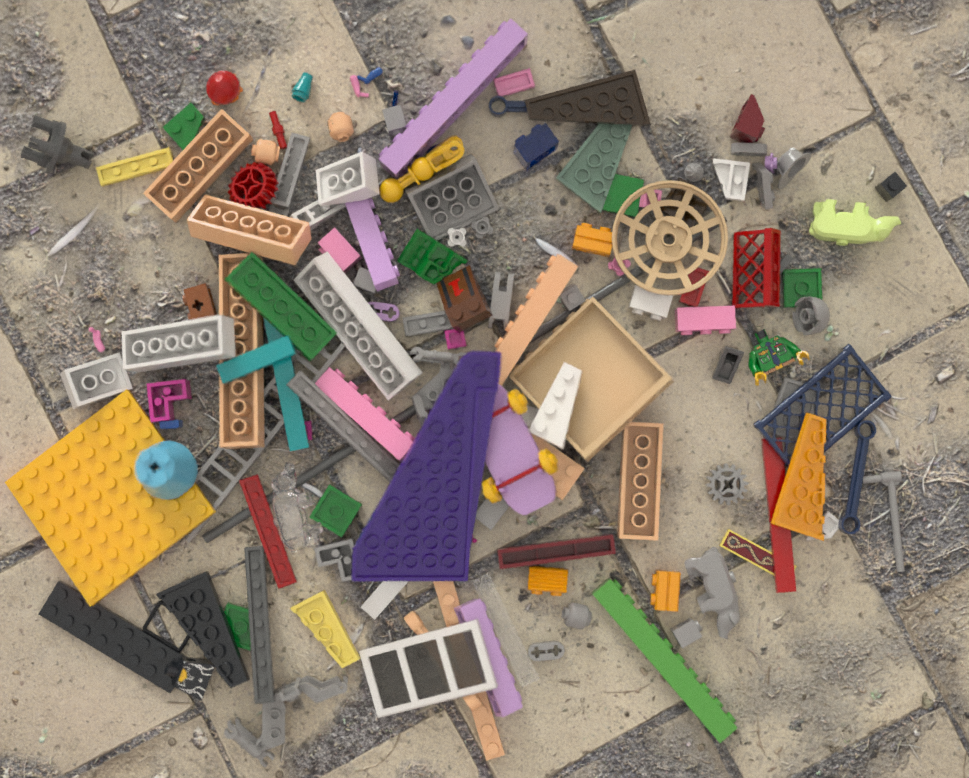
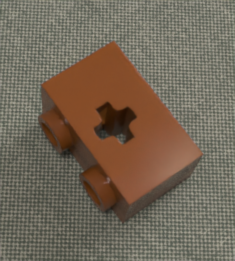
M204 283L183 289L185 294L182 295L185 306H188L190 312L187 314L188 320L217 316L208 284ZM198 302L203 304V306H201V310L196 308L197 306H199Z

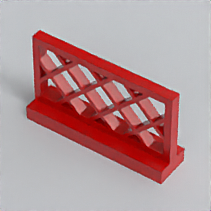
M764 228V230L734 232L732 306H735V308L780 307L781 230ZM764 234V242L759 246L755 240L759 235ZM740 236H745L749 240L743 248L740 245ZM751 244L757 248L752 256L746 252ZM761 252L764 256V261L759 266L755 258ZM744 254L749 260L742 267L739 264V258ZM751 263L757 268L752 275L746 271ZM759 272L764 275L760 285L754 280ZM744 273L748 280L741 285L739 277ZM752 282L757 288L750 295L746 288ZM759 291L763 294V303H758L754 299ZM743 292L748 298L743 304H739V296Z

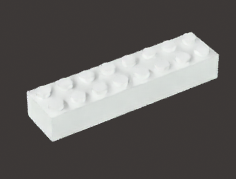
M328 252L314 258L294 279L295 283L328 325L337 332L336 335L387 400L402 392L423 373Z

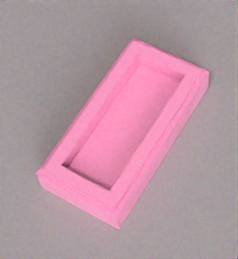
M530 68L493 79L497 94L502 97L535 88Z

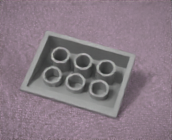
M472 154L441 169L437 173L435 172L429 180L420 181L419 185L415 182L404 188L426 234L436 240L449 235L447 233L449 228H463L473 221H477L499 209L480 166Z

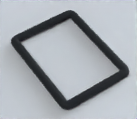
M159 601L145 622L143 631L174 650L181 652L190 639L188 634L180 648L147 629L160 605L167 607L163 601Z

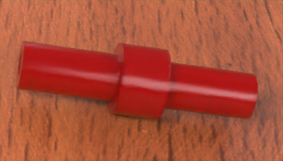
M272 111L269 113L273 125L272 131L277 138L280 150L287 148L284 138L285 131L283 125H280L276 111Z

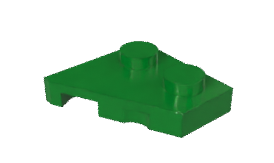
M189 103L164 125L163 129L184 150L199 134L198 130L202 126L205 117L192 103Z

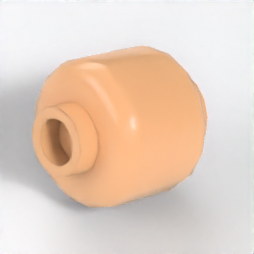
M344 112L332 114L327 121L330 137L334 140L345 142L354 133L352 119Z
M259 139L256 145L252 144L251 156H255V162L258 164L273 165L275 161L278 162L280 147L277 146L275 141Z

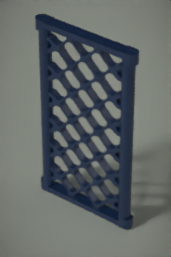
M847 344L841 353L764 418L758 419L753 425L786 466L789 467L790 461L787 457L792 455L787 453L788 443L797 442L789 440V430L797 429L800 433L805 417L804 409L806 403L815 405L814 415L818 416L819 405L828 406L827 416L822 417L827 420L826 443H824V452H826L884 401L890 400L892 396L855 352L854 348ZM849 355L856 361L857 366L849 364ZM837 365L845 368L843 378L834 376L833 369ZM849 367H856L858 369L856 379L847 377ZM861 369L870 380H862L860 378ZM823 377L830 379L829 390L820 388L819 380ZM834 379L843 380L842 391H835L833 389ZM848 380L856 381V392L846 391ZM860 382H868L870 384L868 394L859 392ZM873 384L881 392L879 396L872 393ZM809 389L816 391L815 402H808L805 399L804 393ZM820 391L829 393L828 403L819 402ZM834 392L842 394V403L840 405L832 403V394ZM846 394L855 395L854 406H847L845 404ZM860 395L868 396L870 404L865 408L858 406ZM795 401L802 404L800 414H793L791 412L790 405ZM832 406H839L841 408L840 418L831 417ZM846 407L854 409L855 417L851 420L844 418V409ZM780 413L787 415L786 426L777 425L776 417ZM792 415L800 417L799 428L790 426V417ZM832 419L840 421L841 429L836 433L829 429L830 420ZM766 425L773 428L772 438L764 430ZM777 428L786 429V438L784 440L775 438ZM776 441L785 443L784 453L776 445Z

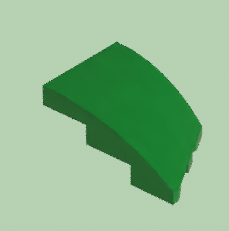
M416 229L397 259L400 264L413 270L419 277L432 284H436L444 276L451 274L455 268L461 264H466L468 261L457 252L419 229Z

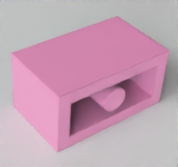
M335 227L318 242L321 246L318 250L322 254L328 252L344 273L362 259Z

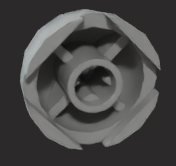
M811 296L802 297L797 300L794 305L797 306L796 312L792 314L796 330L802 332L803 335H813L822 332L828 326L830 320L827 304L820 298Z

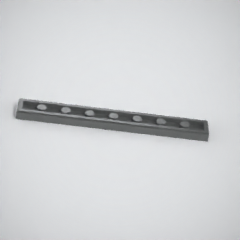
M263 546L245 547L254 704L275 702L265 551Z

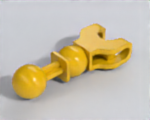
M456 135L448 137L427 153L426 157L415 159L412 165L407 167L408 173L399 179L388 178L384 180L379 187L381 198L388 203L397 202L403 196L404 188L415 181L419 185L420 181L429 180L435 172L437 173L459 160L464 155L462 139ZM453 146H457V147H458L457 149H454V150H451V149H450V148L453 147Z

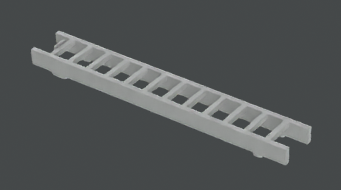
M341 343L332 355L328 354L327 350L323 347L319 353L328 360L320 371L300 356L302 353L297 349L295 350L296 355L292 356V361L294 363L298 360L315 373L316 376L312 379V382L315 384L329 367L331 368L346 346ZM275 376L264 389V400L272 390L278 393ZM265 401L264 408L280 421L272 431L264 426V432L268 435L264 440V448H254L256 450L255 453L246 461L234 450L224 449L219 446L197 473L195 483L198 484L202 481L220 496L212 505L216 511L285 425L283 415ZM224 450L244 465L236 476L216 462ZM212 465L232 480L224 492L204 477ZM211 517L189 534L186 538L188 543L195 539Z

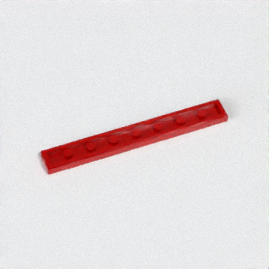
M764 438L761 439L775 589L776 593L797 592L791 530L771 523L785 480L784 462ZM776 441V445L783 452L782 442Z

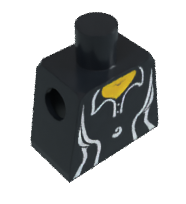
M181 657L178 665L168 663L164 674L173 677L171 683L176 689L202 700L215 666L208 659Z

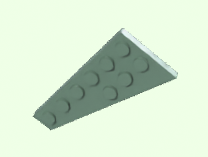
M598 124L556 177L558 182L599 214H601L633 125Z

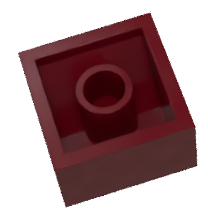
M751 94L743 104L729 138L741 143H757L758 139L762 137L765 130L762 126L765 120L755 95Z

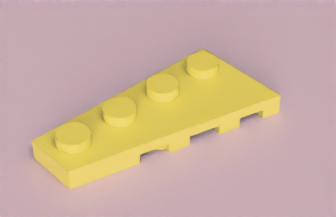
M325 590L290 608L300 617L301 622L313 632L314 637L326 647L327 652L341 668L360 659Z

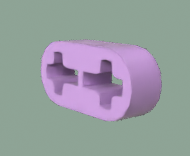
M368 302L370 306L380 310V313L376 314L382 321L394 322L399 318L400 311L397 306L387 303ZM390 308H393L396 315L389 318V315L383 314V311H389Z

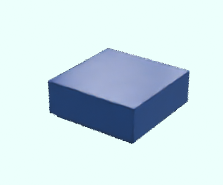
M183 420L160 421V428H182Z

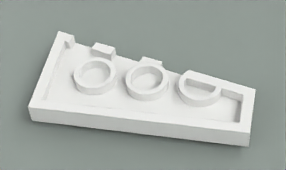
M564 362L529 428L530 433L561 449H564L565 438L574 409L575 397L577 396L582 376L580 369Z

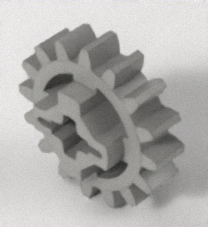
M724 463L723 468L717 465V471L710 470L713 474L712 477H706L710 480V483L705 484V486L711 489L707 493L714 494L712 500L719 499V504L725 501L726 505H730L731 500L735 504L738 503L737 498H744L741 493L748 491L744 488V485H748V482L743 480L747 476L740 474L741 468L735 470L734 464L730 468L727 463ZM725 471L732 472L728 476H724L721 474ZM715 480L718 482L717 489H715ZM724 480H725V481H729V480H730V482H729L730 488H726V487L724 488V486H725V484L723 483ZM737 480H739V488L736 487ZM726 492L733 494L731 497H723L722 495Z

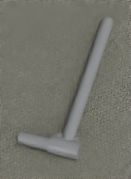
M885 472L879 475L863 476L862 484L881 482L888 486L897 572H904L895 486L902 480L901 472Z

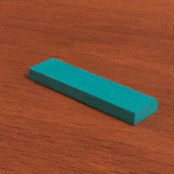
M287 335L218 364L216 367L222 383L227 384L296 355L290 336Z

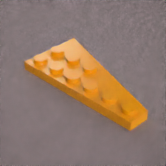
M806 413L771 523L824 541L822 525L825 519L823 516V504H825V473H823V467L826 461V455H824L826 419Z

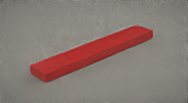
M255 474L239 480L278 589L297 583L259 475Z

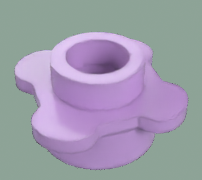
M771 153L770 156H765V168L774 174V169H777L778 160Z

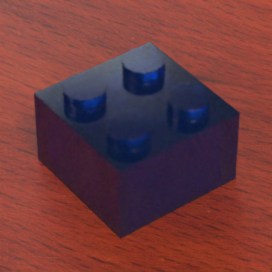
M546 123L542 126L540 124L534 126L530 130L532 133L526 137L522 135L515 140L516 144H514L513 153L526 171L558 148L559 141Z

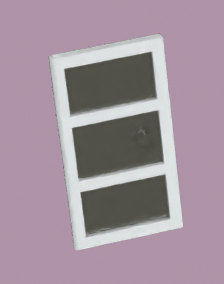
M478 619L359 651L378 718L498 687Z

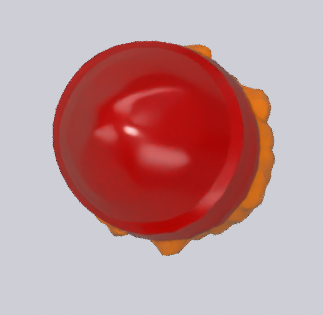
M229 71L214 73L209 78L206 86L208 97L212 104L217 106L234 103L239 99L238 95L243 91L236 74Z

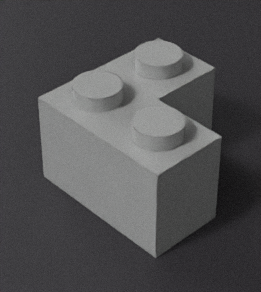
M355 538L314 548L318 567L338 563L342 582L351 580L352 549L355 545Z

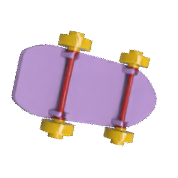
M498 384L485 463L493 479L488 478L482 482V491L490 502L495 504L501 501L503 496L506 503L513 510L521 515H527L555 500L556 486L552 474L558 472V460L548 449L540 451L521 415L528 411L527 399L524 394L520 393L517 389L507 392Z

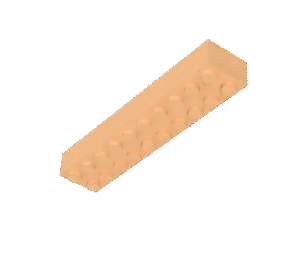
M250 253L219 255V315L234 319L236 357L263 346V316L224 280ZM256 255L263 262V258ZM233 358L219 360V364ZM264 368L227 384L222 383L219 375V432L221 448H264Z

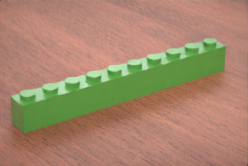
M606 579L591 593L718 742L721 743L737 729L734 724L736 722L735 718L729 712L724 713L721 709L723 704L718 698L712 699L708 694L711 690L704 682L700 684L696 680L698 675L691 667L687 669L683 665L686 661L679 653L675 655L671 651L673 646L666 638L662 640L659 637V629L653 623L651 625L645 620L647 615L641 609H635L633 606L635 601L628 593L624 596L620 591L623 587L617 580Z

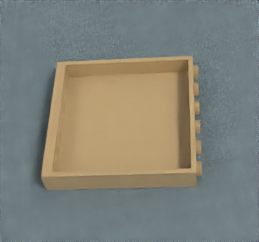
M594 297L586 299L580 305L581 308L577 312H572L562 326L558 325L552 331L553 334L548 339L544 338L538 344L539 347L534 352H529L525 356V360L520 365H515L508 375L540 409L564 362L582 371L566 439L587 461H590L674 382L672 377Z

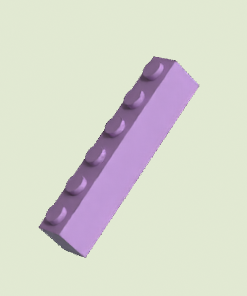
M372 197L361 201L345 203L376 290L379 291L399 284L397 279L400 276L396 265L392 266L391 263L394 257L391 249H386L384 244L388 242L384 231L380 232L378 227L382 224L378 214L374 215L372 211L375 208Z
M472 599L455 607L454 611L459 623L475 619L479 620L498 686L496 689L486 691L495 715L505 717L523 708L521 703L522 697L514 686L515 679L507 668V659L500 650L501 644L493 632L494 626L486 614L487 608L485 603L481 599ZM472 630L464 631L463 634L481 680L485 683L486 679Z

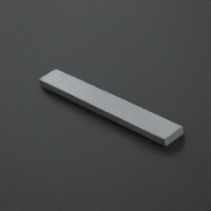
M300 370L286 385L387 481L391 482L400 464Z

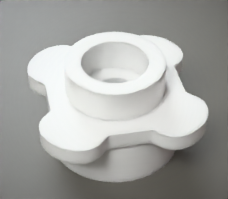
M464 228L448 229L449 246L460 245L463 247L466 245V230Z

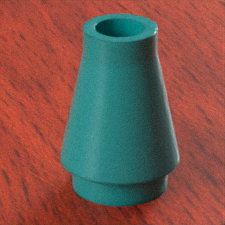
M303 72L291 90L292 98L296 101L304 103L309 99L313 79L311 74Z

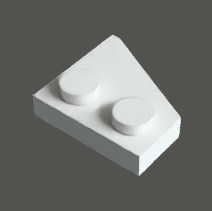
M713 158V164L725 199L745 202L750 163Z

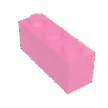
M735 306L676 308V332H681V335H692V332L700 331V335L712 334L711 331H719V334H730L731 330L736 329Z

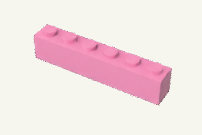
M329 367L315 382V385L402 462L415 438L408 431L404 434L399 429L401 425L394 419L388 420L385 417L387 413L380 406L375 408L371 404L373 400L365 393L360 395L357 392L359 388L352 381L347 383L343 379L345 375L337 368L333 370Z

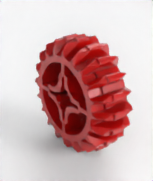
M253 162L252 165L247 163L245 168L240 166V171H235L236 176L231 178L232 183L228 184L230 188L228 191L229 199L231 202L245 206L266 209L267 204H272L271 199L276 198L274 192L279 191L276 187L279 184L276 180V174L262 163Z

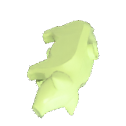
M826 199L825 202H816L813 205L814 220L811 222L809 233L816 239L836 242V245L847 246L848 243L882 242L890 235L895 226L901 225V221L896 216H883L874 219L869 216V207L866 206V203L861 202L855 203L852 213L840 212L836 214L835 205L837 200Z

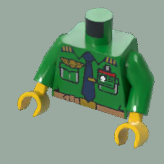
M765 329L754 334L759 344L751 348L748 368L755 378V385L759 386V379L764 380L766 384V375L796 361V358L800 365H804L802 358H807L808 360L810 358L808 352L802 351L784 337L777 335L769 339Z

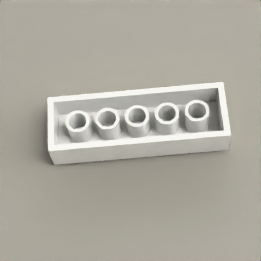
M217 315L123 331V370L138 373L236 357L234 319Z

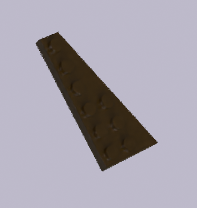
M636 70L524 100L529 120L637 126L651 125Z

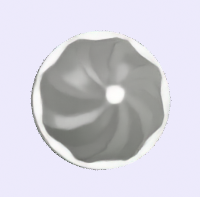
M690 163L686 166L684 174L687 180L697 182L703 177L704 171L700 164Z

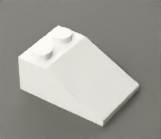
M364 152L357 153L316 170L318 202L320 206L361 201L379 195L376 159Z
M120 353L75 366L60 373L73 410L120 394L126 389H133L127 371L123 370V361Z

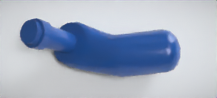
M378 67L371 71L366 78L360 75L357 78L363 81L364 84H369L374 78L381 75L383 70Z

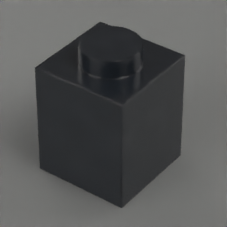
M894 172L874 188L888 202L904 190L907 185Z

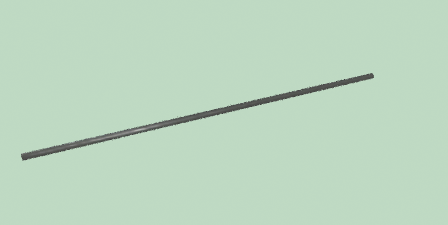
M719 224L708 228V232L710 233L718 228ZM702 231L692 235V243L703 237ZM651 257L643 263L652 268L656 259ZM639 266L629 271L635 278L645 273ZM624 274L591 294L585 300L594 297L597 301H600L631 280ZM580 305L571 311L566 310L541 325L530 343L566 322V318L572 312H577L581 308ZM414 405L389 420L394 419L399 424L416 415ZM347 445L266 495L269 505L353 454L356 450ZM249 507L203 534L202 537L205 542L209 543L251 517Z

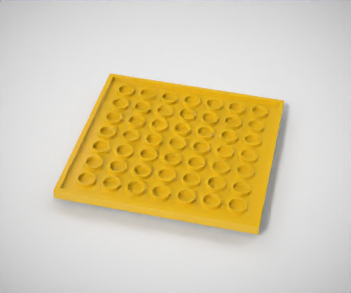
M128 389L5 481L7 487L89 606L97 604L216 513V510L196 483L182 496L171 500L156 498L143 488L136 477V460L141 451L158 442L165 441V439L153 422H150V418Z

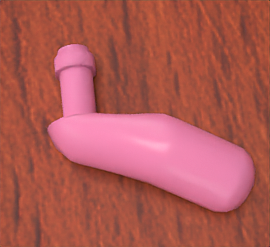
M352 75L350 81L355 95L358 98L359 96L368 98V93L360 92L357 76Z
M90 327L89 331L93 333L94 345L99 352H103L105 346L101 341L100 331Z

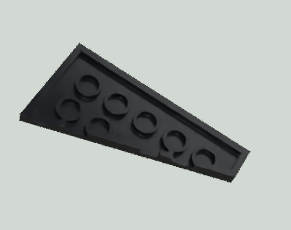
M209 571L156 594L166 604L169 612L173 613L178 619L180 626L196 646L201 648L204 656L213 663L216 671L230 688L250 680Z

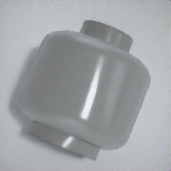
M571 602L567 607L563 608L562 618L566 626L582 630L589 626L592 613L589 611L588 606Z

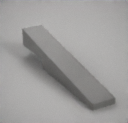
M291 133L277 178L279 184L276 187L279 191L274 192L276 198L271 199L272 204L270 205L269 212L289 217L310 137Z

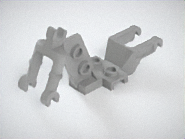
M414 347L409 352V355H416L412 359L415 363L419 361L431 362V364L441 363L439 373L411 397L421 427L428 417L426 411L433 408L455 369L454 364L457 365L459 362L458 358L460 356L463 357L466 353L453 354L436 350L429 351L422 350L420 347Z
M344 674V681H341L336 676L323 682L311 676H305L303 678H296V681L286 685L284 683L282 687L274 690L275 702L262 704V734L258 739L241 724L239 717L235 719L236 724L228 720V728L224 730V735L227 739L236 741L240 748H243L252 757L258 758L263 767H267L268 763L264 760V757L268 756L271 760L275 758V755L267 750L285 743L284 701L288 700V702L296 700L301 695V692H304L315 703L338 694H343L347 691L348 676Z

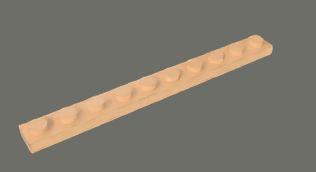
M433 581L446 627L460 624L454 608L460 605L454 581ZM463 632L449 635L462 677L469 686L483 683ZM484 691L476 693L483 705L472 711L487 761L503 756L505 753L487 692Z

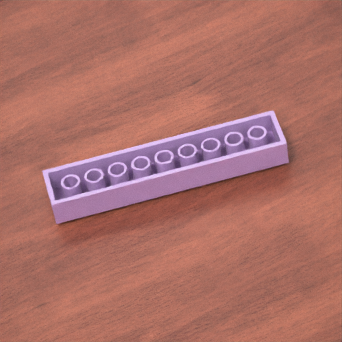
M512 19L508 22L504 21L498 27V32L495 36L491 35L484 43L485 46L473 53L471 56L472 60L460 67L458 70L459 74L455 78L451 77L446 82V88L442 92L438 91L432 97L433 101L430 105L423 106L419 111L420 115L415 120L411 119L406 125L407 129L402 134L398 133L392 140L394 143L389 148L385 147L380 152L379 161L381 167L394 179H399L407 173V167L411 166L415 159L423 156L486 89L493 79L527 45L528 34Z

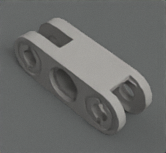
M495 271L490 309L493 316L489 317L488 328H492L494 320L503 321L504 330L509 320L514 274L508 273L507 286H500L501 272Z

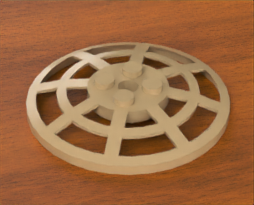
M658 181L638 189L622 204L613 224L612 249L620 269L635 285L659 295H681L701 287L718 271L727 251V225L719 206L703 190L681 181ZM676 188L686 192L682 201H658L654 190ZM647 193L650 205L643 208L634 220L625 216L626 209L637 198ZM693 194L710 207L715 215L714 218L704 221L699 212L688 205ZM674 206L678 207L675 217H663L660 207ZM653 210L656 220L650 227L639 223L644 215ZM685 211L689 212L699 224L689 228L682 220ZM620 222L630 227L628 238L630 250L619 253L617 243ZM719 224L721 246L719 255L707 252L709 247L708 228ZM635 230L646 234V245L635 248ZM701 231L703 234L702 250L691 246L692 235ZM664 236H673L674 243L666 244L663 240ZM649 252L656 259L652 269L644 264L638 255ZM687 253L698 257L689 268L684 269L681 259ZM633 257L638 266L649 274L645 284L629 272L623 260ZM704 259L714 262L715 264L708 274L692 285L688 274L697 269ZM663 262L674 263L677 273H660L659 270ZM656 277L660 279L680 278L684 288L662 290L652 286Z

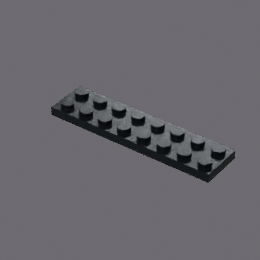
M61 580L57 582L40 610V616L166 692L172 693L175 688L171 683L173 677L164 674L165 667L168 663L178 665L179 659L187 657L186 655L144 632L141 628L103 605L97 603L94 606H89L81 592Z

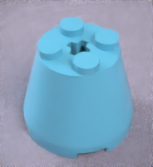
M174 441L158 442L141 451L135 463L137 479L150 495L159 499L171 500L179 498L190 487L192 488L197 478L198 466L193 454L186 446Z

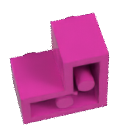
M181 379L147 383L150 422L175 420L173 401L192 399L190 380Z

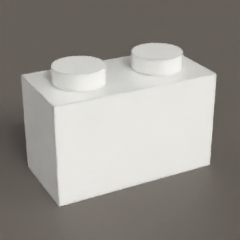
M635 285L628 309H631L634 314L642 316L645 313L650 315L651 319L661 321V319L667 318L673 295L655 294Z

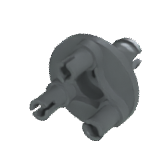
M35 115L31 127L48 132V141L46 142L31 136L28 148L26 146L23 147L20 158L37 163L38 166L43 167V172L50 174L56 162L59 164L68 162L88 169L92 163L90 158L94 156V152L73 144L69 138L65 137L67 126L65 122L50 121Z

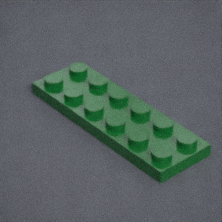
M253 252L224 279L284 337L290 336L293 346L309 361L337 334L330 325Z

